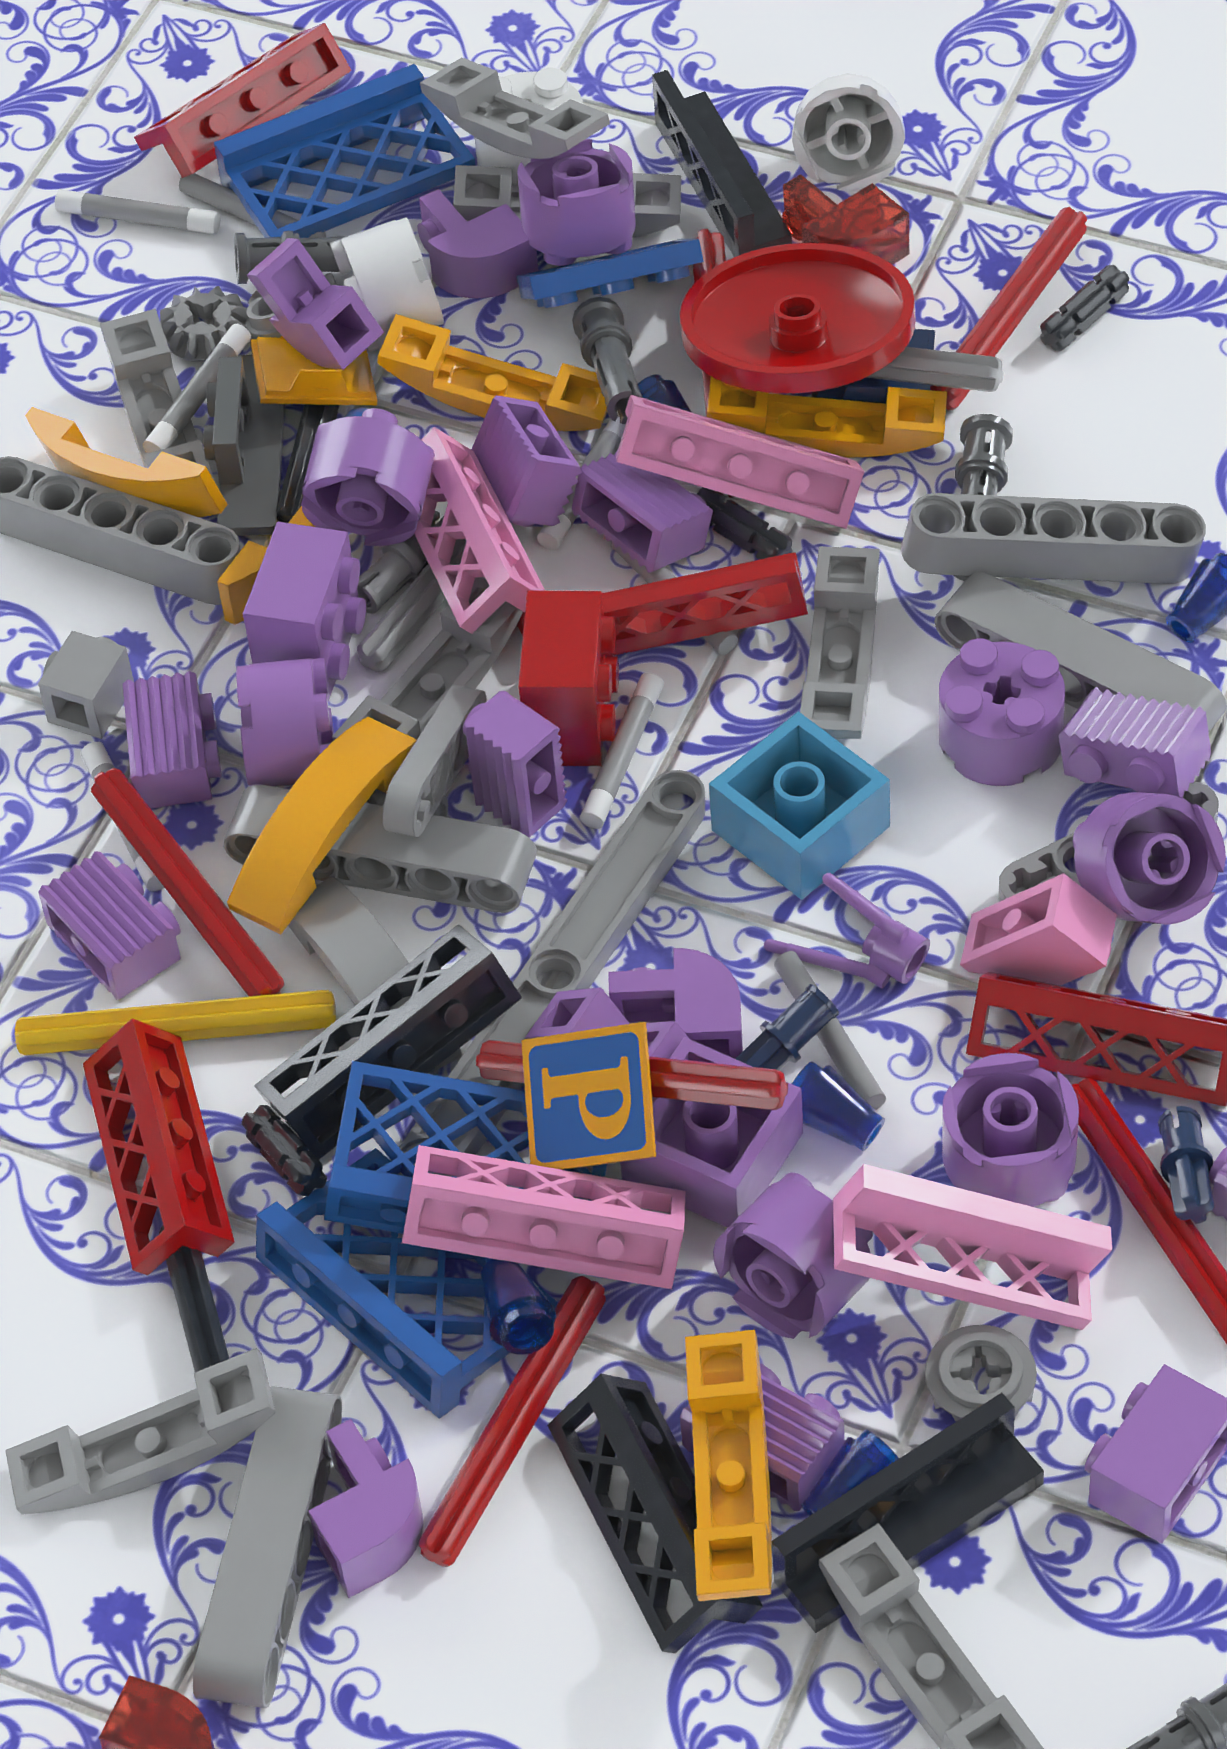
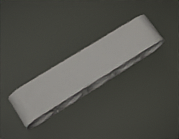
M0 457L1 534L207 604L222 605L217 581L241 551L239 538L233 530L226 526L18 457Z
M932 493L918 498L912 505L902 540L901 554L909 567L926 574L969 576L974 572H983L994 577L1171 584L1183 581L1191 573L1206 535V524L1203 517L1195 509L1178 503Z
M974 572L969 575L936 614L934 620L936 630L941 638L958 651L969 640L984 638L991 642H1013L1032 647L1036 650L1051 652L1059 662V670L1064 680L1065 703L1076 709L1080 707L1088 694L1097 687L1102 693L1107 689L1113 695L1118 691L1125 697L1131 693L1136 699L1143 696L1147 701L1154 698L1158 703L1166 700L1171 706L1175 702L1182 708L1188 704L1194 710L1200 706L1206 712L1208 732H1210L1227 707L1226 699L1222 692L1206 678L983 572Z
M253 785L243 791L223 845L226 853L234 861L244 865L265 825L290 789L267 785ZM365 803L313 872L315 880L325 881L333 877L343 885L491 912L506 913L514 911L520 905L537 855V848L528 836L513 829L437 815L432 816L419 837L388 832L383 827L384 806Z
M276 1386L270 1387L276 1412L255 1431L196 1653L193 1671V1694L195 1698L260 1708L269 1707L273 1699L314 1538L308 1510L323 1503L333 1463L326 1431L341 1424L342 1399L340 1395Z

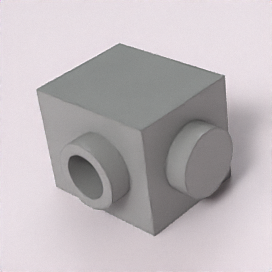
M71 631L60 650L54 651L47 659L43 676L38 682L47 722L102 739L124 704L123 683L127 679L134 682L126 647L106 637H92Z

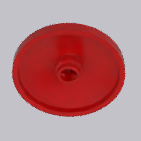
M794 243L766 247L738 255L717 265L692 285L685 295L680 309L682 342L686 353L697 367L713 378L732 386L752 391L783 394L832 389L872 375L887 366L903 352L915 330L914 293L909 281L898 268L879 256L863 250L826 243Z

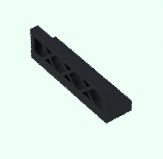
M668 70L652 74L655 124L716 228L724 237V241L733 257L766 247L792 244L790 230L706 91L684 98Z
M458 924L261 1079L254 1087L309 1148L308 1151L312 1152L320 1160L337 1146L352 1061L428 1074L520 1001L522 996L493 952ZM464 951L467 953L450 968L441 969L460 952ZM411 996V998L398 1009L390 1010V1008L393 1005H395L398 1001H400L402 998ZM359 1037V1040L349 1048L338 1051L350 1039ZM308 1077L306 1082L284 1098L281 1095L298 1080ZM362 1085L359 1099L371 1114L375 1116L393 1102L396 1097L390 1089ZM357 1118L355 1119L353 1132L362 1126Z
M601 1373L547 1426L661 1651L676 1654L713 1619L745 1624L763 1605L758 1596L698 1601L694 1529H697L695 1476L647 1384L641 1381ZM594 1412L600 1423L596 1454L586 1453L575 1430ZM613 1465L622 1467L629 1479L624 1510L615 1509L608 1496ZM642 1522L651 1523L658 1535L654 1567L644 1566L637 1552ZM671 1579L682 1582L693 1603V1606L675 1623H673L666 1609Z
M1002 1392L772 1540L774 1582L815 1633L845 1615L819 1567V1559L879 1523L914 1570L1044 1484L1043 1468L1014 1436L1015 1407Z

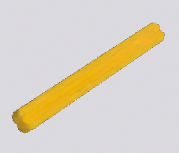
M317 990L20 1017L16 1020L15 1043L18 1052L22 1055L99 1049L132 1018L180 1036L182 1041L323 1029L336 1021V1003L332 991Z

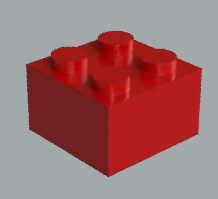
M527 590L518 685L520 702L560 728L558 735L561 736L559 743L562 745L560 748L562 752L560 758L563 760L561 766H602L603 742L614 741L615 704H606V702H611L612 693H618L619 659L618 656H607V654H614L616 628L615 617L604 616L602 591Z

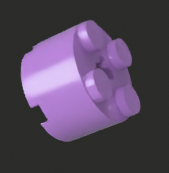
M585 139L558 156L544 159L531 158V162L525 167L522 162L520 163L517 174L522 227L529 239V245L543 252L544 260L548 264L565 266L574 263L579 257H589L603 253L621 254L631 248L632 235L636 228L632 160L626 151L610 143L609 152L593 149L592 139Z
M371 408L365 410L362 416L344 417L319 425L316 431L302 488V511L315 527L366 536L364 545L388 546L404 542L413 536L422 514L435 457L434 450L414 433L397 425L398 420L396 416L383 409Z
M976 638L963 644L960 654L945 668L939 683V745L943 754L946 752L954 761V769L961 775L985 785L1011 786L1024 782V775L1034 772L1041 768L1042 774L1056 762L1061 752L1059 734L1064 728L1065 684L1056 656L1046 650H1036L1023 644L991 642L984 638Z
M306 658L237 666L238 707H241L242 728H240L247 783L249 787L253 785L273 787L294 785L310 764L333 742L334 730L331 708H328V681L325 658Z
M1131 792L1111 797L1097 806L1087 819L1078 825L1072 840L1075 849V869L1081 887L1116 913L1117 919L1168 925L1180 923L1196 916L1209 905L1216 892H1212L1216 884L1219 872H1224L1226 851L1221 831L1209 812L1197 804L1171 794Z
M1017 1053L990 1055L978 1059L963 1070V1077L952 1088L949 1086L943 1099L942 1158L945 1171L952 1184L956 1188L1031 1207L1055 1201L1062 1197L1068 1188V1182L1073 1175L1077 1158L1079 1106L1076 1093L1068 1079L1058 1071L1057 1076H1055L1048 1070L1039 1067L1038 1059Z
M793 1172L786 1174L780 1181L771 1184L719 1236L713 1248L714 1265L720 1279L729 1271L732 1279L739 1287V1290L732 1298L740 1308L769 1331L792 1339L801 1331L809 1332V1338L816 1336L870 1279L834 1269L833 1200L815 1189L807 1178ZM855 1227L856 1250L871 1254L867 1243L872 1239L873 1231Z

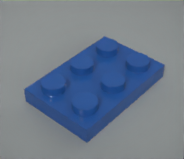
M677 239L628 250L621 254H610L565 266L517 275L516 278L520 297L536 300L537 307H545L546 309L578 302L577 290L592 288L593 295L601 294V296L634 289L633 278L647 275L648 282L656 281L657 283L691 276L689 265L701 263L704 260L699 239Z

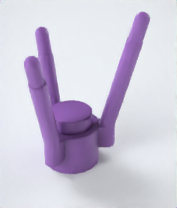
M831 873L823 875V883L875 924L868 933L862 947V953L870 957L869 964L774 939H767L764 942V949L766 951L780 955L785 952L794 951L803 962L865 978L882 989L891 977L902 984L908 983L922 966L930 949V940L901 922L893 920L857 890H854L843 880L838 879Z

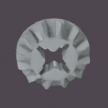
M216 286L209 293H201L194 287L192 295L187 298L174 295L171 307L160 310V323L170 352L183 359L205 361L233 324L247 327L245 325L248 319L247 308L243 307L238 294L225 296L219 286ZM200 317L203 320H208L213 317L214 325H208L203 321L194 324L193 319Z
M990 1325L961 1327L942 1337L932 1348L927 1358L925 1386L928 1387L932 1395L935 1409L943 1408L952 1414L955 1421L960 1420L1001 1392L1014 1405L1015 1417L1019 1409L1026 1402H1032L1037 1377L1033 1355L1022 1340L1002 1328ZM975 1358H981L982 1367L986 1368L988 1377L993 1378L990 1379L989 1389L986 1390V1394H980V1391L976 1390L975 1383L972 1380H967L972 1377V1368H975Z

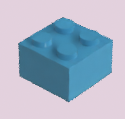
M799 711L709 783L712 831L801 900L823 883L822 877L824 874H834L890 827V779Z

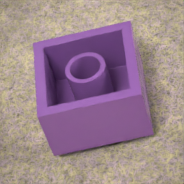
M277 522L243 611L252 664L306 658H325L328 702L336 680L343 681L346 677L350 661L349 643L352 634L361 633L366 617V601L364 598H358L357 592L360 562L358 558H352L348 532Z
M686 1037L681 1040L669 1058L752 1067ZM788 1083V1094L785 1096L783 1106L778 1110L652 1097L656 1157L620 1162L621 1176L624 1181L686 1191L685 1209L728 1228L769 1187L802 1136V1089Z

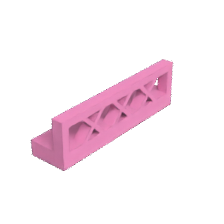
M630 395L625 410L628 419L616 455L618 463L847 529L864 475V470L857 461Z
M433 427L421 439L434 450L435 457L422 514L414 534L459 627L473 634L505 601L525 612L527 590L545 591L475 452ZM437 502H448L441 527H431ZM466 539L460 565H450L456 540ZM485 577L489 587L470 605L468 601L475 578Z
M418 1145L402 1243L672 1289L684 1233L686 1191ZM428 1172H434V1173L452 1175V1176H456V1177H458V1178L449 1177V1176H443V1175H438V1174H432V1173H428ZM506 1185L515 1186V1187H521V1188H524V1189L513 1188V1187H507ZM574 1197L590 1199V1200H592V1201L583 1200V1199H577V1198H574ZM641 1208H643V1209H649V1210H655V1211H661V1212H666V1213H668V1214L658 1213V1212H652V1211H647V1210H642Z
M863 1164L833 1198L834 1269L1079 1330H1083L1092 1321L1089 1273L1112 1251L1111 1227L866 1164ZM855 1227L873 1231L890 1252L881 1257L857 1251ZM919 1243L933 1246L952 1268L946 1272L930 1269L912 1248ZM979 1259L996 1262L1012 1280L1013 1284L1007 1288L991 1284L974 1263ZM1044 1274L1067 1280L1068 1303L1052 1299L1035 1278Z

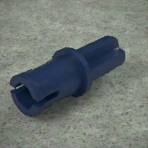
M809 984L805 988L806 990L771 1024L764 1021L759 1026L762 1033L735 1059L752 1067L780 1070L789 1060L796 1063L801 1059L798 1051L832 1018L834 1019L838 1016L839 1011L821 990Z
M1177 1106L1179 1127L1174 1128L1170 1109L1166 1110L1158 1121L1164 1146L1160 1170L1162 1177L1170 1183L1173 1208L1179 1220L1191 1219L1194 1224H1200L1207 1220L1206 1213L1212 1211L1215 1207L1209 1177L1214 1161L1210 1151L1204 1147L1200 1114L1193 1108Z

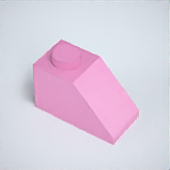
M1063 873L971 914L960 966L972 973L985 974L987 972H994L1061 986L1107 966V961L1111 954V942L1117 914Z

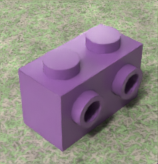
M1163 1364L1149 1385L1144 1382L1136 1385L1124 1405L1121 1415L1124 1421L1113 1437L1106 1433L1100 1436L1091 1449L1085 1463V1471L1090 1473L1088 1503L1161 1544L1227 1450V1397L1166 1364Z

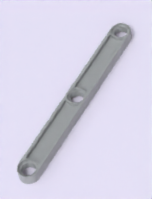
M671 770L658 775L651 782L514 980L513 984L522 996V999L476 1035L449 1074V1078L521 1090L524 1083L487 1080L481 1077L479 1067L476 1066V1056L480 1054L482 1043L488 1040L522 1043L521 1040L525 1039L557 991L590 988L702 823L705 816V787L699 777L691 772ZM672 793H682L691 797L694 803L683 810H673L662 805L660 801ZM560 970L571 975L573 980L561 989H550L542 986L538 982V978L548 971ZM438 1098L431 1102L425 1109L441 1130L467 1116L456 1101ZM506 1109L489 1118L495 1126L506 1112ZM416 1122L399 1148L403 1153H406L429 1139V1137ZM476 1126L451 1142L460 1152L477 1155L487 1138ZM439 1174V1175H443V1176L452 1177V1175Z

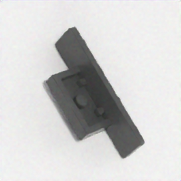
M252 354L238 355V357H219L217 382L207 383V408L209 417H214V425H205L203 432L206 461L215 460L220 483L219 490L228 504L224 511L218 514L217 524L233 530L237 536L272 535L278 522L276 510L280 499L285 404H260Z

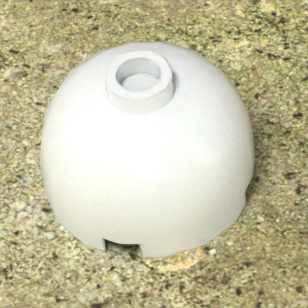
M850 73L827 77L810 88L798 105L792 129V144L796 160L806 174L818 183H820V179L828 184L841 183L837 186V190L843 191L869 188L889 176L896 166V160L901 154L905 141V128L901 110L889 90L868 76Z

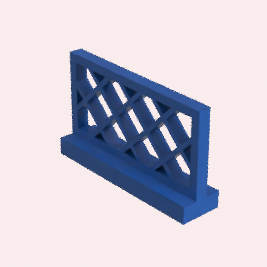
M415 63L214 142L222 186L234 191L264 237H281L283 231H293V233L299 234V238H309L314 233H323L455 179L456 165H476L475 158L442 112L422 93L420 82L425 79ZM423 119L428 121L424 132L403 128ZM373 139L379 140L374 152L353 148ZM391 142L416 147L411 159L387 155L386 153ZM428 149L451 153L454 157L441 164L423 161ZM322 159L329 160L323 172L302 168ZM341 162L366 167L360 179L336 175ZM378 169L403 174L401 180L391 184L373 182ZM272 179H278L273 192L252 188ZM291 182L315 187L310 199L285 194ZM328 189L353 194L350 200L338 205L322 202ZM277 210L302 214L300 220L277 229L272 221Z
M352 1061L324 1220L403 1234L415 1168L413 1164L416 1162L418 1145L403 1153L385 1130L410 1115L429 1137V1139L419 1144L421 1146L460 1152L451 1141L477 1126L496 1149L485 1157L526 1163L518 1152L529 1146L528 1130L508 1142L489 1119L504 1109L521 1112L527 1119L525 1091ZM368 1085L390 1089L401 1104L375 1119L359 1099L361 1086ZM438 1098L454 1100L467 1116L441 1130L423 1107ZM357 1118L363 1127L353 1132L355 1119ZM371 1138L376 1141L391 1160V1162L376 1171L347 1166L349 1152ZM607 1164L594 1165L591 1172L587 1167L564 1170L605 1177Z
M375 1148L351 1164L350 1167L376 1171L391 1162V1160ZM330 1180L326 1182L322 1189H315L309 1196L303 1197L287 1209L276 1201L256 1215V1258L438 1419L459 1405L460 1390L541 1331L558 1304L554 1298L509 1261L402 1243V1238H398V1233L391 1232V1237L351 1235V1225L344 1224L343 1235L314 1234L304 1223L316 1215L325 1214ZM350 1254L390 1256L389 1275L359 1273L349 1264ZM397 1256L438 1258L437 1277L396 1275ZM445 1258L474 1259L485 1269V1279L444 1277ZM395 1293L436 1295L435 1315L405 1313L395 1304ZM444 1296L484 1297L483 1317L443 1315ZM492 1298L521 1299L532 1310L520 1319L491 1317ZM442 1334L483 1335V1346L461 1361L442 1345Z

